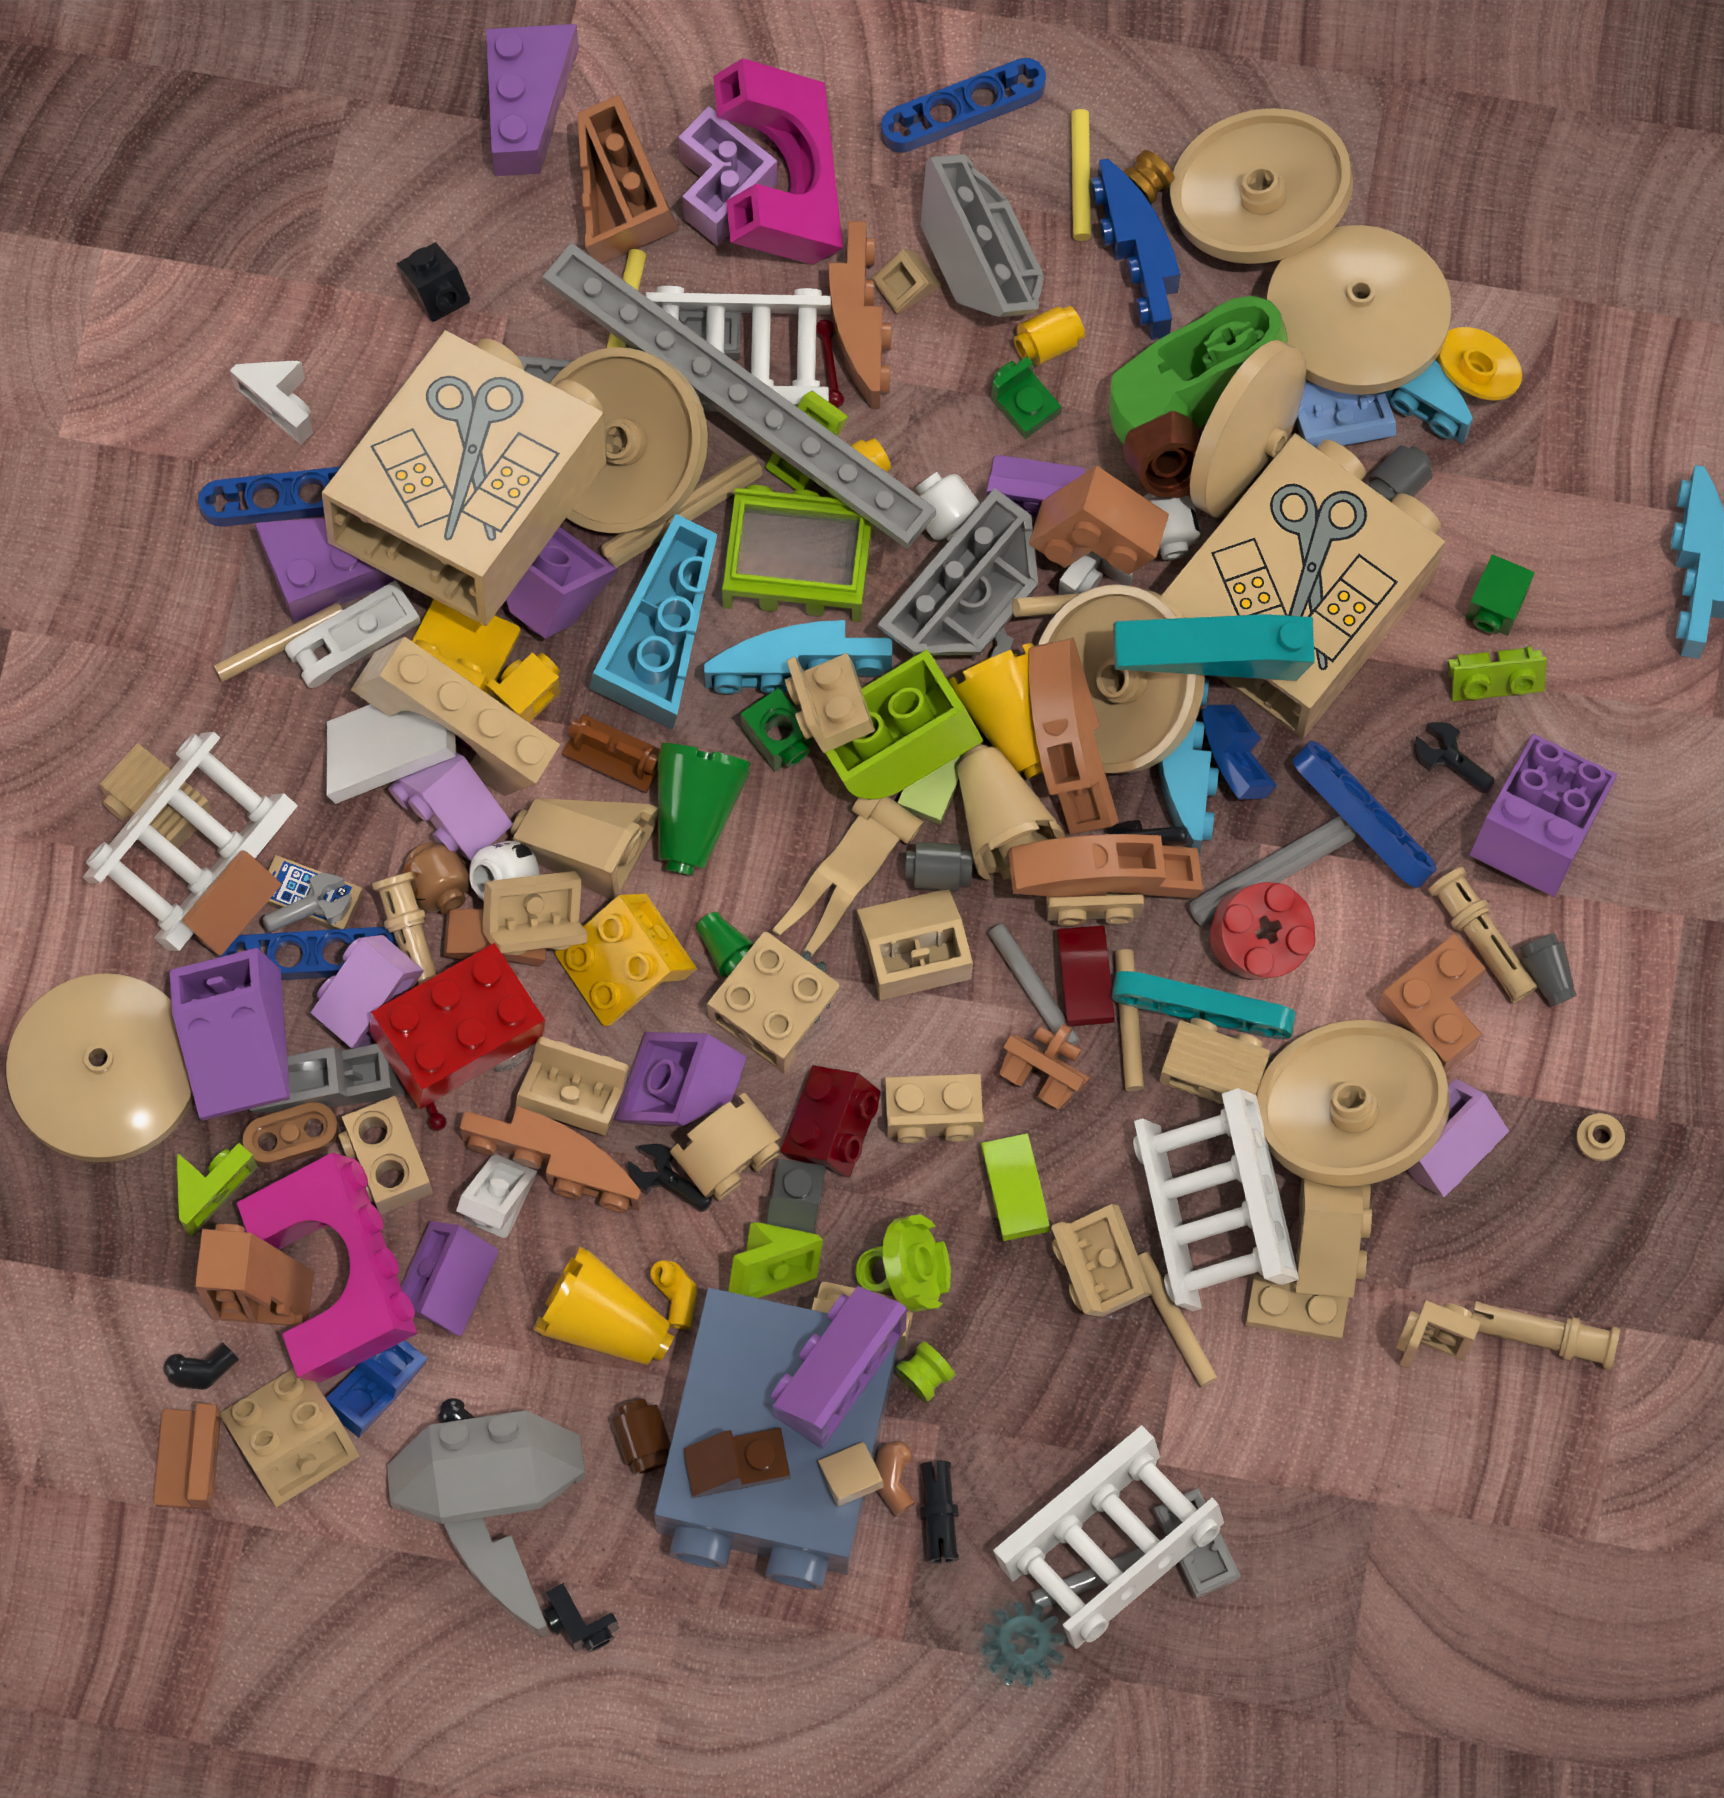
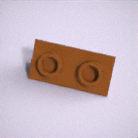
M582 714L580 720L574 719L567 734L570 739L562 755L647 793L658 772V752H660V748L585 714Z

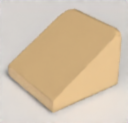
M902 249L871 278L898 314L929 296L941 286V283L916 251Z
M864 1441L818 1460L837 1507L883 1488V1479Z

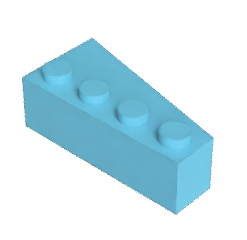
M675 514L592 674L589 689L673 730L678 714L717 539L716 533Z

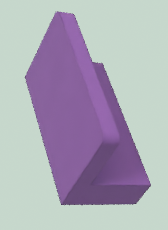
M996 455L993 460L992 472L989 476L987 496L996 488L1030 515L1038 516L1044 499L1083 475L1085 470L1077 466Z
M430 1221L401 1286L402 1292L412 1302L415 1311L414 1318L429 1320L453 1335H462L496 1260L498 1249L460 1225Z

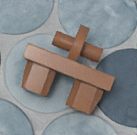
M1063 1024L1056 1034L1040 1026L1034 1039L1048 1046L1046 1051L1018 1034L1015 1036L1010 1035L1003 1047L1009 1052L1004 1059L1000 1075L1012 1083L1023 1087L1034 1067L1047 1073L1050 1076L1038 1097L1056 1109H1062L1072 1098L1075 1091L1084 1090L1091 1078L1058 1058L1061 1054L1075 1062L1082 1051L1068 1042L1073 1029L1066 1024Z

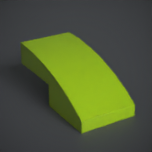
M1028 1133L981 1143L982 1156L992 1190L993 1205L1003 1241L1050 1232L1046 1206Z

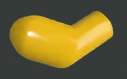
M658 1261L650 1270V1278L671 1301L668 1318L670 1327L679 1330H690L697 1295V1285L676 1262Z

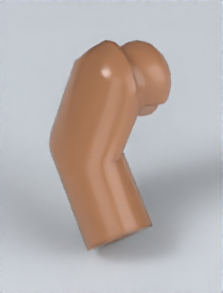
M902 1441L884 1444L877 1452L875 1465L883 1479V1488L877 1491L895 1517L902 1515L915 1505V1501L900 1481L903 1468L907 1465V1462L911 1461L912 1456L910 1448Z

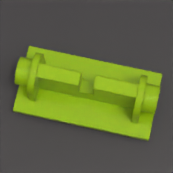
M1531 646L1498 651V662H1491L1489 652L1462 655V653L1456 654V659H1449L1447 661L1449 678H1453L1452 702L1544 692L1547 658L1542 656L1541 650H1533Z

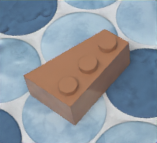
M217 1224L215 1230L202 1229L195 1287L212 1320L294 1327L309 1320L314 1279L313 1270L254 1234L246 1233L245 1228L242 1226Z

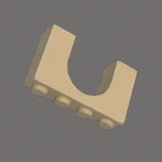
M405 636L375 651L351 691L389 717L403 710L412 711L436 721L458 735L476 751V755L470 765L479 778L504 796L536 784L560 746L558 742Z

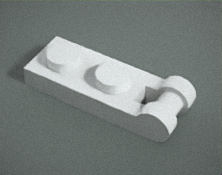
M394 580L296 637L286 645L285 651L291 661L298 662L303 669L301 676L309 688H316L324 684L336 672L421 624V621L397 581ZM325 644L330 654L318 660L314 651Z

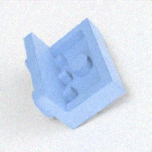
M1306 380L1296 425L1301 438L1315 448L1323 440H1332L1344 446L1396 436V421L1385 392L1365 395L1340 393Z

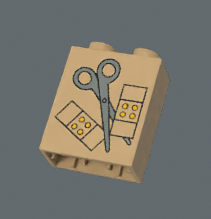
M445 330L322 491L328 543L487 626L606 464L604 412L599 400L587 388L575 381L560 379L553 386L524 371L519 358L509 348L495 340L480 339L476 345H473Z
M1295 433L1161 596L1174 604L1185 618L1260 614L1313 617L1315 663L1297 681L1217 676L1294 734L1304 739L1434 578L1445 540L1436 535L1441 529L1438 518L1422 502L1404 493L1397 494L1390 502L1362 482L1366 476V470L1360 460L1347 448L1332 440H1323L1315 448Z

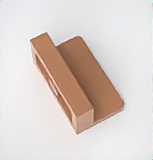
M242 850L183 917L182 922L194 933L193 937L221 957L280 888L282 883L251 854Z
M197 1403L196 1411L163 1410L153 1502L156 1506L212 1510L221 1425V1412L216 1404Z

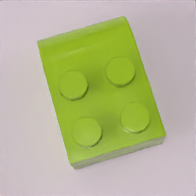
M928 649L862 688L875 731L825 753L846 788L853 795L863 799H881L904 790L983 742V739L961 700Z

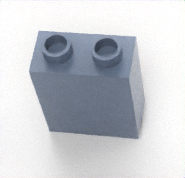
M708 1287L654 1514L657 1532L673 1536L669 1555L688 1564L712 1569L727 1568L731 1549L768 1557L769 1562L765 1575L768 1579L783 1585L806 1590H823L827 1571L849 1575L866 1495L837 1507L818 1460L863 1441L873 1461L875 1460L895 1371L894 1368L899 1353V1341L824 1448L821 1449L773 1417V1405L776 1401L771 1399V1395L785 1374L788 1373L794 1377L804 1361L799 1358V1355L808 1340L815 1333L822 1337L832 1323L827 1318L828 1313ZM781 1427L790 1471V1480L693 1498L684 1448L728 1430H732L734 1437Z

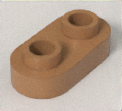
M319 1102L305 1103L253 1120L244 1131L243 1146L254 1156L257 1165L262 1167L278 1166L329 1149L337 1139L339 1132L338 1122L333 1111L325 1104ZM311 1124H321L323 1131L319 1136L311 1137L306 1134V1130ZM265 1138H275L277 1145L273 1150L264 1151L260 1148V1144Z

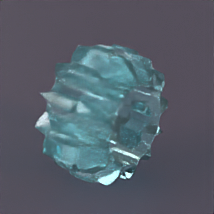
M1022 1602L1014 1604L1015 1618L1011 1619L1006 1611L999 1609L995 1616L1002 1628L993 1624H987L984 1628V1634L995 1641L983 1644L982 1654L987 1656L999 1655L990 1663L989 1670L991 1673H996L1005 1666L1009 1668L1004 1681L1008 1685L1013 1684L1016 1673H1023L1025 1687H1032L1034 1670L1037 1671L1041 1678L1047 1681L1051 1678L1052 1672L1046 1662L1054 1665L1062 1664L1064 1656L1052 1648L1064 1645L1066 1642L1065 1635L1060 1633L1048 1634L1056 1628L1059 1620L1056 1616H1052L1041 1623L1039 1619L1042 1615L1043 1607L1039 1604L1033 1607L1031 1617L1024 1616ZM1023 1634L1031 1636V1646L1037 1645V1649H1027L1024 1655L1016 1653V1643L1010 1644V1641L1012 1639L1020 1641Z

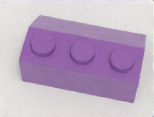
M859 1286L856 1287L850 1297L842 1294L837 1299L827 1316L832 1323L822 1337L815 1333L808 1340L799 1355V1358L804 1361L794 1377L788 1373L785 1374L771 1395V1399L776 1401L773 1405V1417L821 1449L824 1448L906 1331L907 1307L895 1300Z

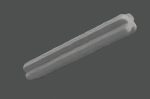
M1340 815L1192 900L1189 904L1190 913L1200 926L1206 925L1213 921L1215 910L1220 901L1232 891L1257 883H1279L1352 841L1356 837L1357 832Z

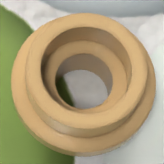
M1597 1113L1586 1117L1581 1122L1577 1130L1576 1141L1580 1151L1589 1159L1608 1161L1616 1157L1622 1150L1625 1142V1133L1617 1119L1608 1114ZM1597 1129L1605 1130L1609 1134L1610 1140L1606 1143L1597 1142L1593 1137V1131Z

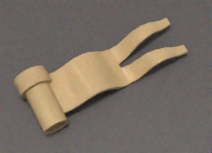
M890 797L857 799L852 808V811L858 815L857 819L836 849L816 869L793 906L772 930L781 936L787 929L797 923L815 905L825 891L834 884L836 888L823 917L803 952L809 958L826 941L853 899L875 876L899 840L909 845L922 828L924 821Z

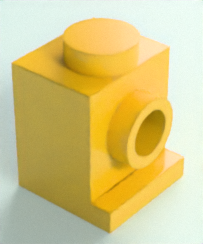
M532 652L523 662L518 659L510 664L503 672L500 684L492 678L486 684L487 693L530 723L561 693L558 676L560 670L545 654L540 653L536 656Z

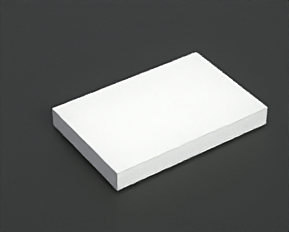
M372 704L327 721V796L337 804L456 757L455 733L421 714L403 710L389 717Z

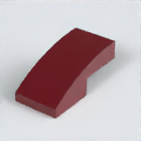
M1105 926L1057 929L1067 1026L1115 1023Z

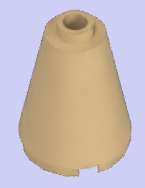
M979 745L971 748L963 755V760L959 763L957 769L975 868L984 879L991 880L989 873L998 872L1001 873L1003 880L1011 879L1008 851L1011 847L1065 838V834L1060 824L998 748Z

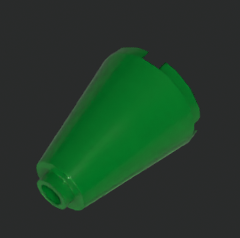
M661 743L660 752H658V859L667 862L666 871L693 876L695 868L705 869L750 775L751 763L749 761L713 751V753L699 751L698 747L675 743Z

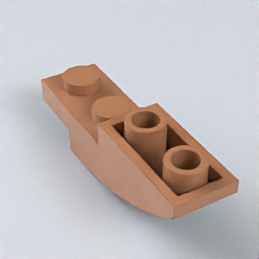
M848 221L847 263L829 262L831 318L838 349L852 381L871 409H880L881 393H890V365H881L882 350H891V323H882L883 306H874V280H865L866 265L875 266V238H866L867 221Z
M1074 637L1032 646L1029 648L1031 707L1037 746L1049 795H1059L1070 835L1112 827L1119 820L1093 731L1098 729L1100 725Z
M1106 834L1066 837L1014 846L1008 851L1013 894L1082 897L1105 896L1108 892L1196 899L1203 891L1198 848L1162 845L1161 836Z
M519 1106L516 1107L511 1124L469 1111L464 1112L459 1129L462 1141L468 1142L467 1147L471 1150L485 1155H495L496 1150L514 1155L513 1160L518 1164L539 1169L541 1164L548 1165L546 1170L548 1185L554 1186L553 1191L563 1197L580 1200L581 1196L585 1195L599 1199L600 1206L614 1212L626 1213L628 1208L640 1211L642 1205L641 1190L629 1175L607 1153L569 1127L542 1114Z

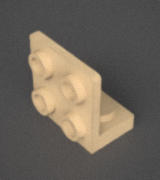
M763 932L707 1003L708 1018L785 1074L796 1060L795 1046L840 989L839 983L773 935Z
M294 1368L220 1413L223 1422L253 1468L275 1507L280 1506L360 1457L342 1423L315 1381L297 1378Z

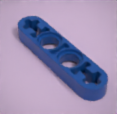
M1021 58L896 106L887 111L883 116L881 123L882 141L887 148L894 152H909L1032 104L1044 94L1046 86L1045 69L1034 59ZM1025 74L1027 79H1033V87L1027 88L1024 83H1018V76ZM1001 81H1005L1006 89L1010 88V94L1007 98L1005 97V90ZM980 88H988L994 91L997 95V100L990 106H979L972 100L971 96L974 91ZM946 104L955 110L956 115L949 122L942 123L934 120L930 115V111L937 105ZM918 113H922L926 130L922 129V122L917 123ZM901 122L904 128L909 127V135L902 137L899 131L894 132V124Z
M341 466L211 481L200 491L198 502L204 519L208 523L220 527L325 516L323 500L321 499L313 504L306 503L299 497L300 491L310 483H317L325 489ZM271 488L278 492V502L273 507L267 509L256 506L253 502L256 493L261 489ZM245 491L244 497L248 510L241 509L239 502L241 499L238 492ZM225 495V499L228 502L225 504V511L216 512L214 505H211L216 502V496Z
M1309 741L1293 758V763L1301 775L1403 881L1410 886L1420 888L1437 870L1436 864L1429 854L1328 749L1320 743Z
M385 927L239 935L221 957L238 953L240 949L250 950L258 948L262 952L261 947L268 946L267 957L281 969L282 980L330 978L337 975L345 962L335 965L328 963L324 959V950L329 944L343 942L349 947L358 938L379 935L385 936L396 947H398V944L396 943L394 933H389ZM286 945H296L303 952L301 961L296 966L289 968L279 965L276 961V955L280 948Z

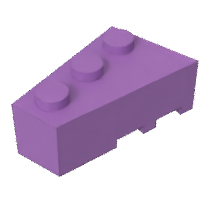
M565 24L486 29L491 148L495 176L540 174L555 128L558 109L567 89L570 70L579 50L577 25Z
M325 518L255 523L261 546L294 623L336 602L341 605L379 590L394 580L399 582L396 578L329 544Z

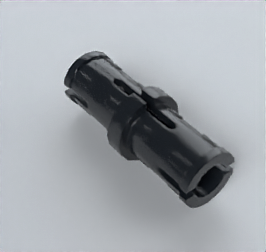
M932 1461L920 1464L924 1506L920 1508V1518L926 1521L927 1562L932 1564L942 1563L941 1543L944 1544L946 1563L959 1560L954 1518L958 1517L959 1513L958 1505L953 1504L951 1462L937 1461V1482H935Z

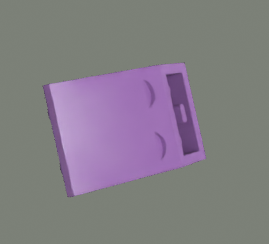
M1532 734L1488 813L1470 852V856L1555 897L1617 774L1553 742Z
M258 948L170 970L172 1014L199 1119L204 1121L290 1099L281 969Z

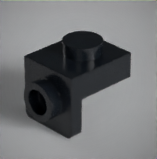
M436 242L427 247L417 249L409 257L396 263L402 278L420 298L424 310L432 322L443 318L470 302V296L457 266Z
M564 1583L546 1592L551 1606L543 1609L545 1616L556 1636L563 1632L566 1633L575 1652L586 1648L588 1653L604 1647L614 1639L612 1633L618 1630L619 1626L613 1613L586 1626Z

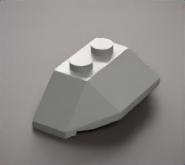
M965 154L930 157L926 161L920 226L956 303L997 317L1034 314L1039 308L1040 302L1038 300L1042 292L1044 274L1008 199L985 175L973 168L974 163Z
M994 488L878 623V628L913 655H918L928 649L931 655H980L1013 617V599L1030 597L1038 587L1035 548L1029 545L1033 532L1031 515Z
M527 1410L428 1425L387 1464L391 1507L400 1511L405 1509L416 1516L440 1524L537 1510L563 1494L573 1483L578 1484L586 1478L580 1435Z

